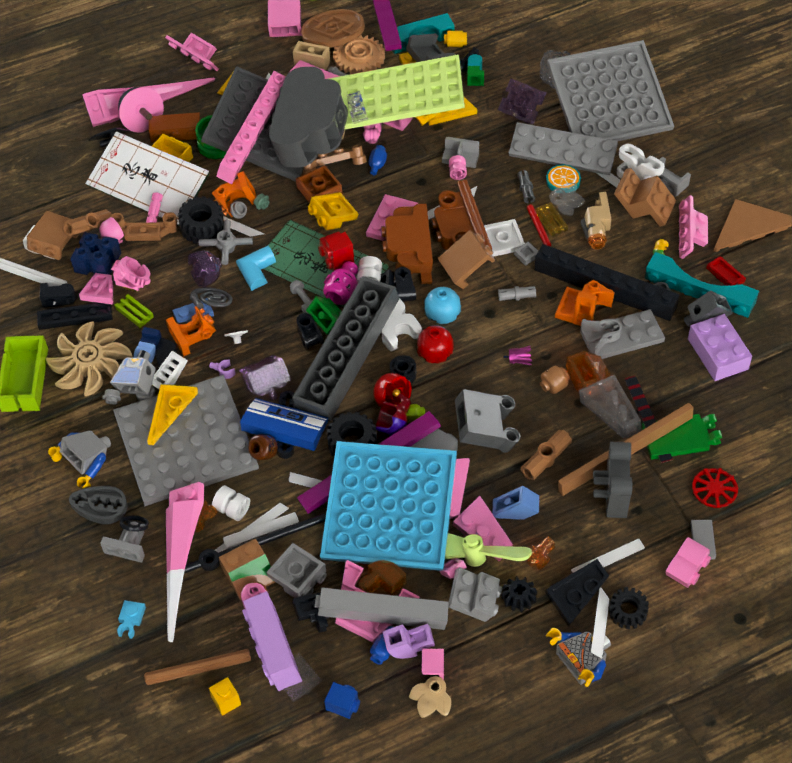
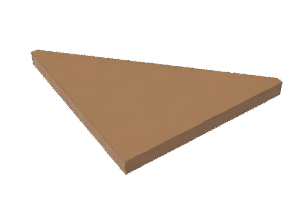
M735 199L714 251L718 252L725 247H734L750 239L762 238L772 232L777 233L787 230L788 227L792 226V216Z

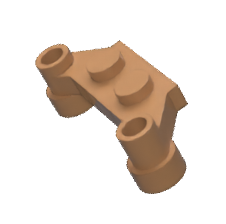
M362 145L352 146V149L339 147L333 152L318 154L311 164L304 166L302 170L303 175L315 170L317 166L352 158L354 165L366 163V155L363 154Z
M172 212L163 215V222L126 223L121 213H114L110 216L121 227L126 241H161V238L165 235L177 231V217Z

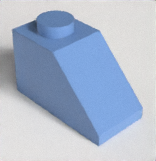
M524 486L493 499L492 514L495 518L524 520L539 513V495Z

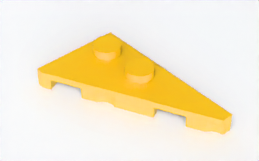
M160 385L147 439L148 445H154L198 394L197 387Z

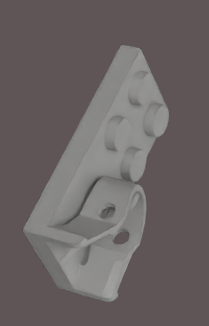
M651 309L616 319L601 321L583 319L581 322L580 333L594 361L665 341V336Z

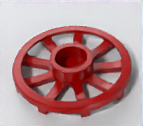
M705 468L694 477L692 490L695 497L702 504L712 508H722L734 502L738 494V485L734 479L735 477L722 470V468ZM710 473H717L715 480L712 478ZM705 474L709 479V482L701 479L700 477ZM721 474L727 477L723 481H719ZM731 481L734 487L724 486V484ZM696 482H700L706 485V487L696 488ZM724 490L733 491V497L728 496ZM707 491L708 494L703 500L697 494L698 492ZM722 495L728 502L720 505L719 496ZM710 496L715 497L716 505L706 502Z

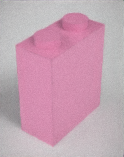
M268 0L269 37L301 36L300 0Z

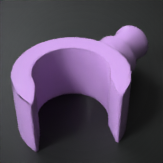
M223 360L220 363L211 362L209 365L210 368L219 371L220 376L224 375L225 379H230L235 375L234 368L229 371H223L224 368L231 366L230 360Z

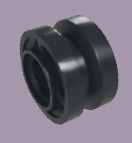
M397 356L390 362V373L400 374L406 377L410 383H413L417 376L416 362L410 356Z

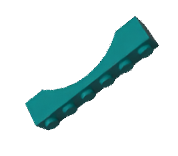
M657 252L654 253L646 267L645 279L655 283L665 282L670 289L697 299L711 290L726 297L732 312L747 318L752 312L759 294V290L743 284L720 286L699 281L685 273L671 257Z

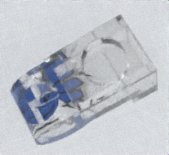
M357 91L356 93L347 94L349 112L353 124L368 120L361 92Z

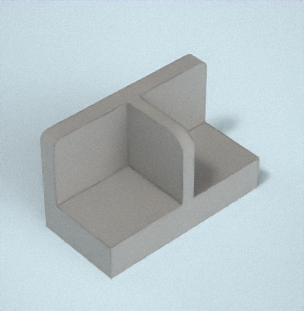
M446 137L442 163L449 164L451 157L460 155L466 159V167L476 168L479 158V142Z

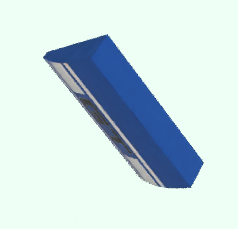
M255 398L243 415L240 425L241 430L255 435L268 434L273 436L276 441L315 451L328 418Z

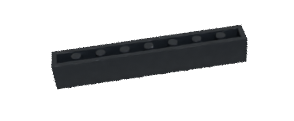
M542 244L535 256L534 270L580 288H584L585 284L595 280L606 288L613 290V300L641 311L651 309L654 316L671 321L677 309L680 294L545 244Z

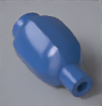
M377 145L370 153L369 165L371 167V175H377V171L386 162V148L382 145Z
M380 634L375 639L370 649L371 661L379 665L390 656L383 634Z

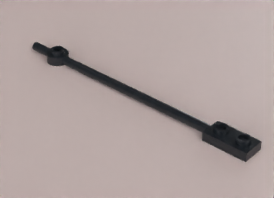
M326 513L256 538L261 546L325 522ZM245 543L221 552L213 549L202 551L199 555V560L186 564L184 574L198 568L206 571L217 569L220 565V556Z

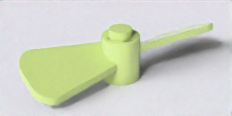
M448 533L445 559L465 558L468 565L476 567L486 561V555L514 561H524L532 555V550L528 547L484 546L483 540L479 535L471 534L463 538Z

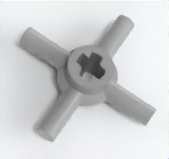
M228 219L224 220L223 230L217 234L216 239H199V246H216L222 252L221 263L223 265L228 264L229 253L234 251L236 245H253V237L236 238L230 231L231 221Z

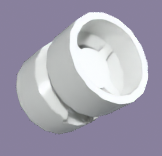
M366 256L360 259L357 285L362 276L381 281L382 262L380 259L373 256Z
M225 485L216 492L212 501L213 509L223 514L226 513L228 517L236 521H240L245 516L250 506V498L240 493L236 494L235 490Z

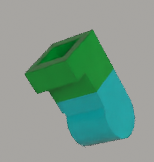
M473 54L468 58L467 86H484V70H482V57L480 55Z

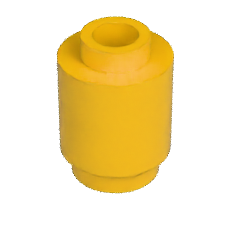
M447 31V34H444V44H447V47L467 46V32Z

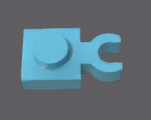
M124 600L118 618L119 622L122 623L117 629L119 637H122L125 630H129L128 636L130 639L134 637L135 631L133 627L134 625L140 626L146 609L145 604Z

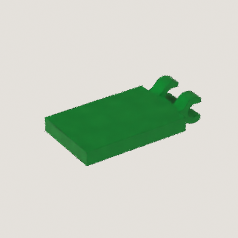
M695 414L691 420L647 445L650 459H659L658 455L671 453V456L709 451L710 445L721 444V431L715 430L709 434L707 430L716 427L715 422H717L715 414H709L702 419L700 414ZM644 423L641 425L642 430L646 428Z

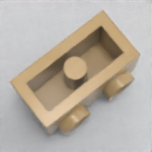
M298 41L293 50L294 66L301 60L327 70L330 64L329 47Z

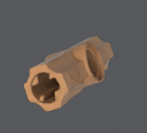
M106 209L64 222V233L69 235V237L84 232L88 233L91 230L100 228L101 223L110 218L112 214Z
M558 430L547 442L539 445L538 451L521 467L524 477L529 480H535L546 468L551 467L555 463V459L572 443V438L566 431Z

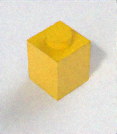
M228 677L209 688L211 698L222 716L241 705L239 695Z

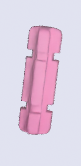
M158 192L152 194L151 200L153 202L151 201L149 217H147L146 223L157 222L156 217L159 215L160 202H162L163 195Z

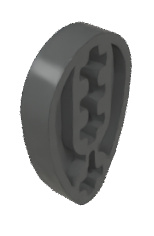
M111 486L84 488L73 492L69 497L71 508L87 520L100 524H112L119 521L126 514L128 507L124 493L120 489Z

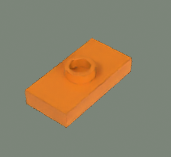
M566 287L556 310L555 318L573 323L577 295L581 290Z

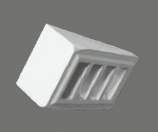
M171 351L154 374L151 385L160 389L161 384L175 385L188 360ZM175 359L179 364L176 365L172 361ZM169 367H173L174 371H171Z

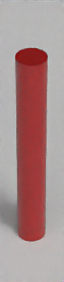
M528 205L526 209L543 244L551 247L552 244L533 205Z

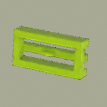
M129 294L125 296L126 299L122 298L120 300L121 303L115 304L116 310L139 328L154 318L150 310ZM124 306L131 310L132 313L139 316L142 319V321H140L137 317H135L128 310H126Z

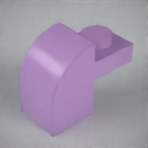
M402 624L382 631L387 651L395 658L418 656L417 652L422 651V649L435 646L431 628L428 624L411 630H407Z

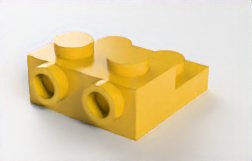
M341 192L311 197L308 206L309 214L314 215L317 218L318 225L323 226L326 230L341 228L342 222L357 220L359 215Z

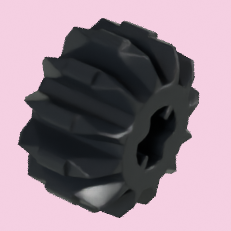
M516 576L515 581L508 579L507 584L503 585L501 598L505 600L504 605L506 607L511 606L512 612L518 608L522 613L524 607L530 610L532 604L536 603L535 596L537 595V590L534 588L533 581L527 583L526 577L523 580H519V577Z

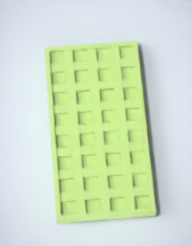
M459 55L329 78L339 83L343 102L348 109L345 129L465 108ZM363 99L364 107L356 108L354 101Z

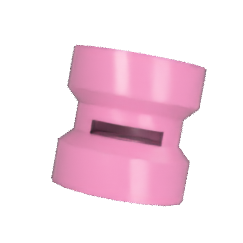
M460 155L451 157L449 159L450 177L455 180L465 178L467 175L466 159Z

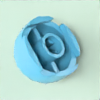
M448 287L433 289L427 294L424 302L425 315L429 320L437 321L438 324H448L455 321L457 315L461 312L460 297L454 290Z

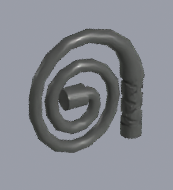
M197 288L190 293V300L199 309L204 307L203 303L213 307L229 306L233 299L229 293L217 288Z

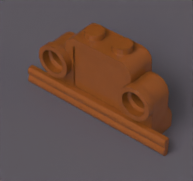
M458 181L457 186L460 192L444 191L439 195L440 207L434 210V218L431 219L432 228L437 231L435 232L437 242H440L442 248L447 250L471 230L475 234L480 233L485 239L483 242L485 246L488 245L492 249L468 181Z
M416 204L414 207H398L393 211V216L386 218L385 226H381V237H385V241L382 242L383 252H386V257L389 261L396 262L395 270L399 267H406L411 271V275L413 273H420L421 284H431L433 259L427 204Z

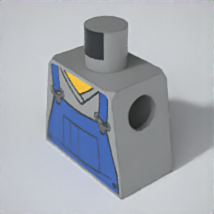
M140 350L137 358H125L110 383L120 393L149 394L156 371L155 367L148 361L150 354Z

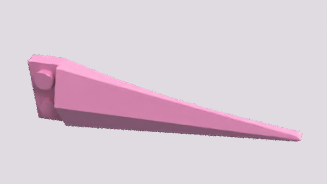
M215 78L142 87L155 90L164 102L215 81ZM130 88L101 89L82 94L93 127L106 123L110 124L120 119L118 103L123 93Z

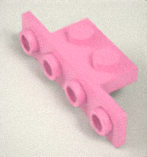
M190 33L184 44L166 35L165 38L169 41L168 45L175 50L179 48L182 54L187 57L188 55L192 56L191 59L198 64L202 62L203 66L210 71L211 69L219 70L209 61L217 50L210 43L193 33Z
M691 195L679 204V258L684 259L693 251L694 243L702 247L708 244V216L693 209V196Z

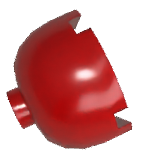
M432 325L423 329L418 335L416 350L419 357L421 358L422 356L426 362L441 363L446 361L450 354H453L454 341L451 333L446 328Z
M397 373L384 374L377 380L373 389L376 403L380 407H382L383 401L398 404L400 400L392 394L394 389H399L401 394L410 399L412 391L410 381Z

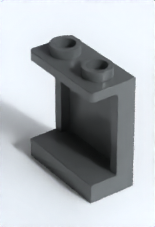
M436 33L412 35L406 47V50L416 62L455 55V53H444L436 44L438 35Z

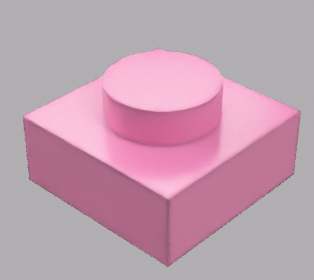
M454 558L444 564V570L440 571V573L451 579L454 578L456 569L459 567L466 569L467 566L463 560Z

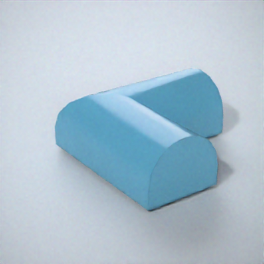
M269 245L236 260V264L251 291L268 283L261 269L276 263L275 256Z

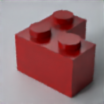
M338 231L319 239L320 246L318 251L321 257H325L328 269H332V271L341 269L342 265L347 261L354 263L353 243L346 232L340 233Z

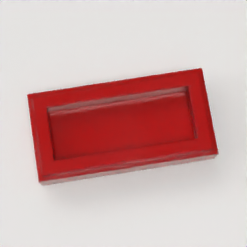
M721 256L706 266V269L726 286L743 284L746 280V277Z

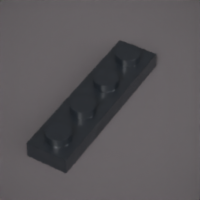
M104 303L37 311V326L39 330L86 324L92 321L113 320L112 305Z

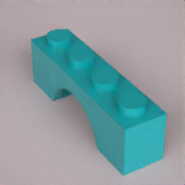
M448 13L398 26L397 30L402 49L392 51L394 54L407 51L406 47L412 35L436 33L438 35L437 40L439 42L444 41V34H447V31H455V25Z

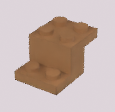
M632 168L625 169L614 193L633 219L650 214L659 227L666 225L676 202L674 196L658 176L640 180Z

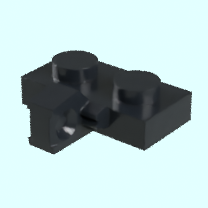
M320 592L294 598L292 604L298 621L310 619L311 623L315 622L319 633L327 631L328 623L326 619L329 617L318 616V608H315L316 595H320Z

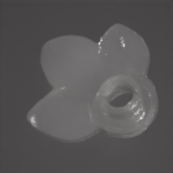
M566 183L561 188L554 189L550 193L551 203L557 205L559 212L568 216L573 215V208L580 207L584 204L585 199L575 192L577 189V184Z

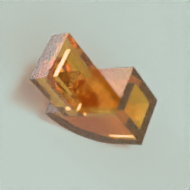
M386 560L375 561L368 565L369 575H365L360 580L358 586L359 589L367 593H373L381 586L389 595L393 596L407 584L406 573L393 562Z

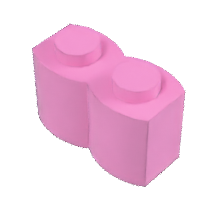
M687 537L669 564L666 575L687 588L691 584L695 585L700 577L699 570L701 567L706 568L711 560L709 556L710 549Z

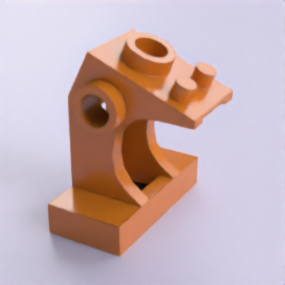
M244 171L237 173L238 179H235L233 184L227 182L212 192L215 197L214 201L221 205L225 216L229 214L231 218L233 217L230 212V205L234 200L246 198L253 205L257 197L255 188Z
M595 280L585 284L582 292L579 291L577 295L573 324L581 326L583 319L593 321L596 305L612 308L613 290L606 288Z
M195 306L196 314L192 316V321L186 324L176 323L173 317L166 319L168 331L175 343L178 344L183 357L190 354V345L210 338L216 331L213 326V318L209 314L205 315L203 308L199 309ZM198 330L197 332L188 335V333Z

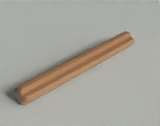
M245 649L146 672L144 675L147 685H152L251 661L249 650Z

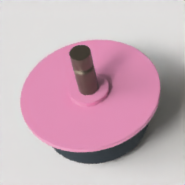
M130 88L123 93L119 100V117L122 124L128 130L137 133L149 130V120L152 119V116L163 115V100L151 88Z

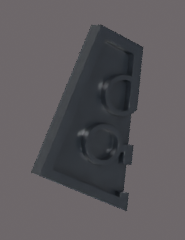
M596 559L547 588L545 593L567 625L570 626L605 583L609 574L599 560Z

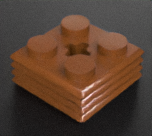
M326 165L296 178V187L309 203L311 197L338 192L343 193L341 183Z

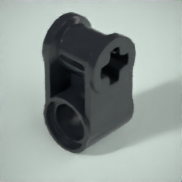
M406 267L397 268L395 270L394 286L396 287L398 297L402 302L415 301L416 290L411 271Z
M308 313L300 314L296 319L297 331L305 350L319 343L321 345L324 344L322 333L313 317Z

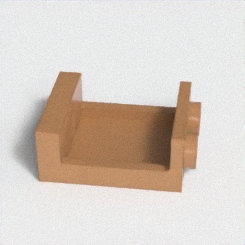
M46 211L27 235V249L60 260L62 258V249L71 237L77 239L79 234L69 237V235L64 233L63 227L64 222L71 219Z
M471 230L438 257V260L454 284L462 289L469 285L465 279L487 260L492 263L495 261L492 256L494 252L488 245L485 246L483 243L485 239L480 233L475 234Z

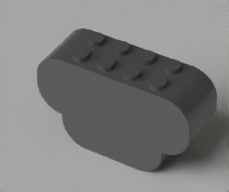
M299 67L290 71L285 77L283 86L280 88V97L276 101V110L272 115V124L269 125V137L279 162L285 167L307 166L317 158L318 154H327L337 149L342 140L348 117V109L342 99L341 87L337 81L325 79L323 71L317 67Z

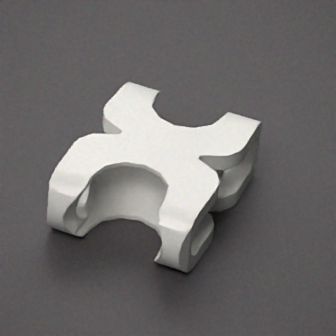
M624 144L620 147L619 158L624 162L617 167V176L619 178H622L623 170L632 168L640 180L660 176L664 172L665 166L662 161L653 156L645 158L644 152L636 146Z
M400 298L381 331L382 342L390 351L398 349V335L408 334L413 339H417L422 331V327L412 314L405 313V304Z

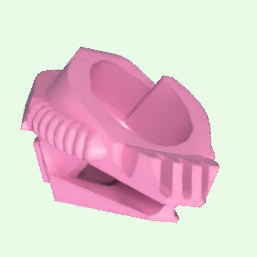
M126 256L121 260H116L111 268L114 271L113 277L116 286L126 290L138 292L140 288L151 282L149 269L145 265L141 266L137 260Z

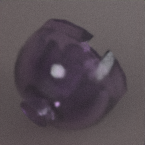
M205 250L189 254L188 265L192 264L193 270L190 272L196 284L204 288L215 283L219 278L220 268L222 267L220 259Z

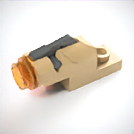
M599 192V198L595 201V206L587 208L584 219L580 222L585 237L593 249H601L605 246L607 241L605 232L610 230L611 214L606 192Z

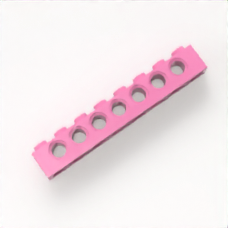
M273 71L220 163L216 177L233 184L237 173L242 168L276 107V101L280 97V88L283 86L286 76Z

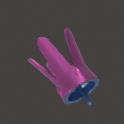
M531 345L520 349H509V356L503 357L509 358L510 364L522 363L532 365L528 363L532 362V360L530 359L531 355L527 353L531 351Z

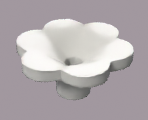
M248 330L224 334V336L232 337L234 344L242 343L241 336L248 333Z

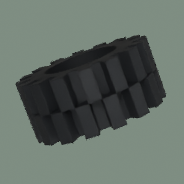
M624 587L623 592L619 589L617 594H613L609 607L610 618H614L613 622L615 624L619 622V627L622 628L623 625H626V629H630L632 625L633 629H635L638 624L641 626L643 621L646 620L649 602L646 601L647 597L645 595L641 596L642 592L640 590L636 593L635 588L628 591V587ZM623 603H632L637 607V611L633 614H627L621 610V605Z

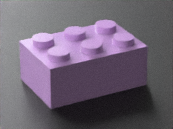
M725 314L690 326L688 340L714 381L749 370L752 355Z

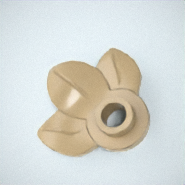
M430 677L426 683L415 685L410 692L409 698L418 701L417 709L421 718L431 715L435 710L444 716H447L450 712L451 698L446 693V683L441 677ZM434 683L439 684L437 691L431 689Z

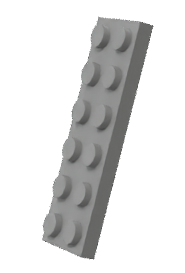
M517 122L509 156L553 165L565 164L579 170L610 175L618 141Z

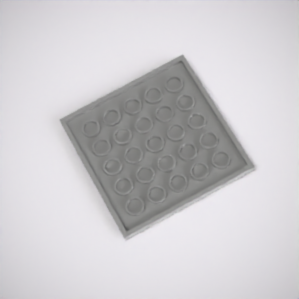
M644 40L549 59L547 61L571 133L622 141L674 129V123Z
M224 375L189 385V387H197L198 394L154 445H148L147 439L158 396L113 409L145 506L169 499L170 491L196 482L203 483L205 487L259 469L257 460L249 453V439L246 432L241 430V419Z

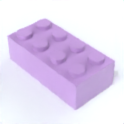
M266 591L244 600L246 609L242 611L250 626V634L256 643L255 648L259 658L262 660V668L266 677H268L270 685L275 684L277 690L281 691L302 682L276 608L268 592Z

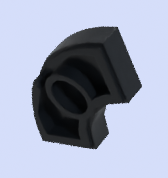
M162 337L156 349L159 367L171 351L176 353L178 350L177 343ZM175 359L172 361L176 365L179 364ZM170 366L169 369L174 371V368Z

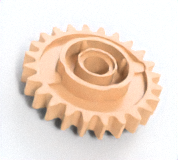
M360 35L347 44L334 47L333 62L336 67H339L340 71L344 70L345 74L350 72L351 75L377 70V68H381V64H384L385 49L383 44H379V40L374 41V37L368 39V35L364 38Z

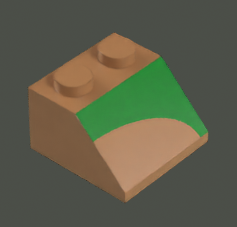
M256 538L219 557L221 569L240 601L242 600L241 592L247 584L259 582L268 587L275 583V581L267 577L266 572L271 566Z

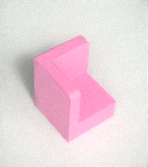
M422 649L423 675H439L444 680V649Z

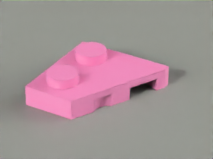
M95 273L80 292V300L112 305V275Z

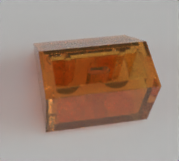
M583 351L567 357L566 371L581 399L617 387L601 356Z

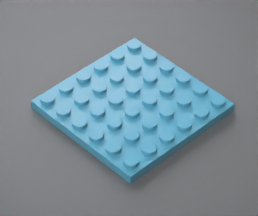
M337 441L320 553L321 560L341 562L349 560L352 563L444 570L457 451Z

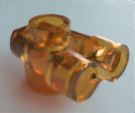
M205 500L195 532L203 530L205 521L212 519L218 513L217 509L209 505Z
M547 536L538 547L532 546L530 548L532 555L526 562L532 568L536 566L539 570L543 569L551 560L547 554L555 548V542Z

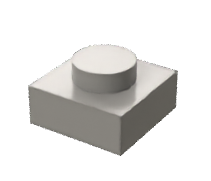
M529 242L514 250V255L525 266L534 261L538 250Z

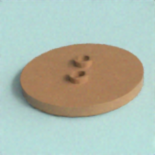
M347 9L329 10L308 19L301 28L302 40L307 43L329 48L337 47L358 38L365 29V23L362 15L355 11Z

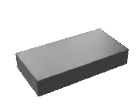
M691 520L692 540L710 549L709 556L711 559H715L716 550L712 520Z

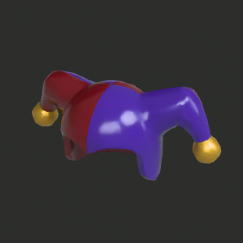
M394 389L392 394L398 397L400 402L394 404L383 401L376 423V430L388 434L389 437L404 428L408 421L407 413L411 401L408 397L401 394L399 389Z

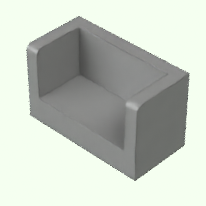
M662 157L659 160L662 161L665 166L666 158ZM664 167V172L658 177L670 193L676 197L689 186L691 174L687 172L681 178Z

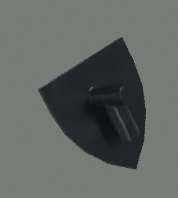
M116 127L98 133L88 140L109 138L100 141V146L103 148L108 146L116 132L124 134L130 132V130Z

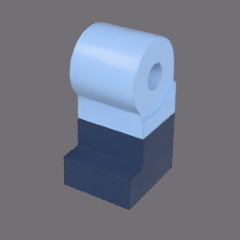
M143 328L142 337L134 351V358H137L140 350H144L150 354L148 361L150 363L153 362L156 356L157 345L161 339L160 330Z

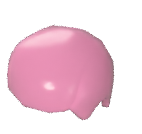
M110 217L101 223L99 228L101 238L106 236L118 239L119 244L123 242V240L120 241L124 236L123 231L114 218Z

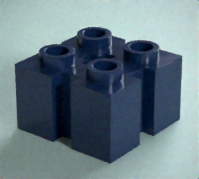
M84 232L79 241L80 248H76L70 258L74 272L88 275L89 272L110 275L112 263H115L121 255L118 239L106 236L99 239L97 234Z

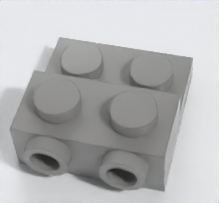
M294 543L289 546L266 572L267 577L281 585L284 591L294 598L312 594L316 583L321 584L327 575L325 563Z
M459 567L455 570L448 608L484 622L488 621L498 612L499 605L495 603L496 598L502 592V586L499 585L500 579L484 572H480L477 575Z

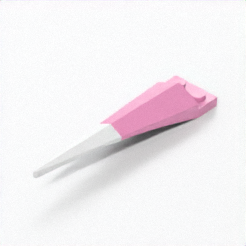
M200 482L169 492V507L166 509L167 633L169 642L174 640L184 571L195 528L204 503V484Z

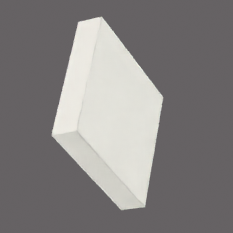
M515 219L484 225L492 251L494 252L492 254L493 257L513 253L515 249L525 244Z

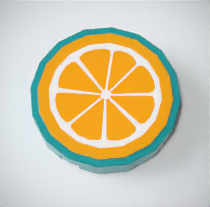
M556 165L547 172V186L555 193L565 192V194H570L580 186V172L570 165Z

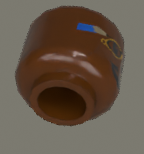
M262 434L251 438L248 449L254 459L268 460L276 455L278 446L273 436Z

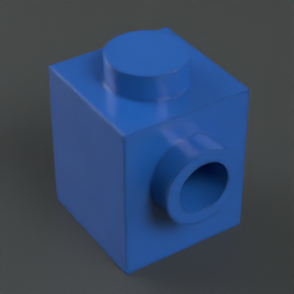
M333 682L324 701L327 711L348 719L351 718L353 712H357L360 705L358 692L355 688L346 684L343 686Z

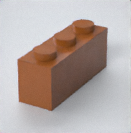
M200 112L152 116V119L149 120L151 143L156 142L162 134L179 141L197 139L195 128L201 120Z

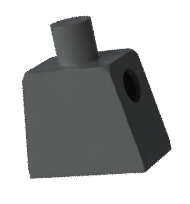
M710 290L688 305L690 314L684 317V321L690 327L693 324L725 314L727 317L733 314L726 297Z

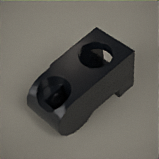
M40 283V300L43 308L71 305L77 299L74 287L71 284L65 283L60 286L49 287L48 283Z

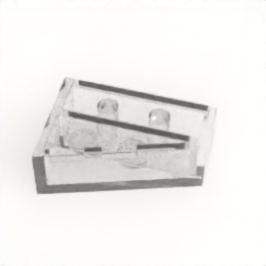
M615 375L579 390L581 403L623 439L642 431L641 420Z

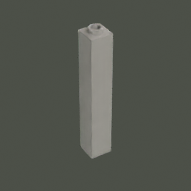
M321 588L320 595H316L315 608H318V616L396 625L403 624L414 627L428 624L432 629L445 630L448 622L449 602L330 588Z

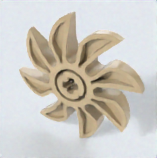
M94 321L81 326L76 332L78 345H74L61 333L57 339V346L63 357L46 358V362L52 371L65 375L55 383V386L61 389H74L81 386L84 378L88 376L84 395L89 396L96 393L103 385L100 372H105L113 378L120 367L116 360L127 357L133 358L128 347L114 342L123 335V331L115 328L102 329L96 333L94 340L91 341L94 329Z

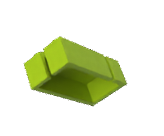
M44 336L6 337L5 353H3L0 371L1 412L19 411V408L22 411H40L46 358L48 355Z

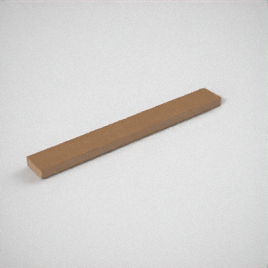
M687 403L623 441L631 442V455L691 420L694 407ZM609 450L558 480L560 494L564 496L592 479L594 470L605 471Z

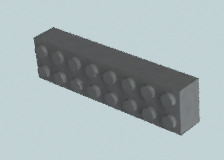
M362 276L292 397L298 410L327 417L328 421L331 422L399 301L395 286Z

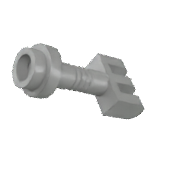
M295 280L290 284V291L292 294L299 295L305 303L301 306V310L304 313H308L306 310L313 300L303 290L304 284L299 280Z

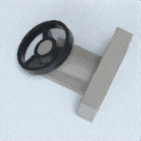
M134 515L121 518L120 527L123 528V532L119 540L103 536L100 543L103 552L142 563L145 554L142 546L139 544L144 535V530L148 528L149 521L144 517Z

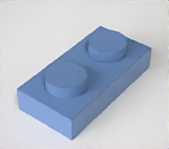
M194 303L172 310L178 324H186L192 321V316L196 314ZM203 303L204 314H209L211 317L214 316L211 306Z

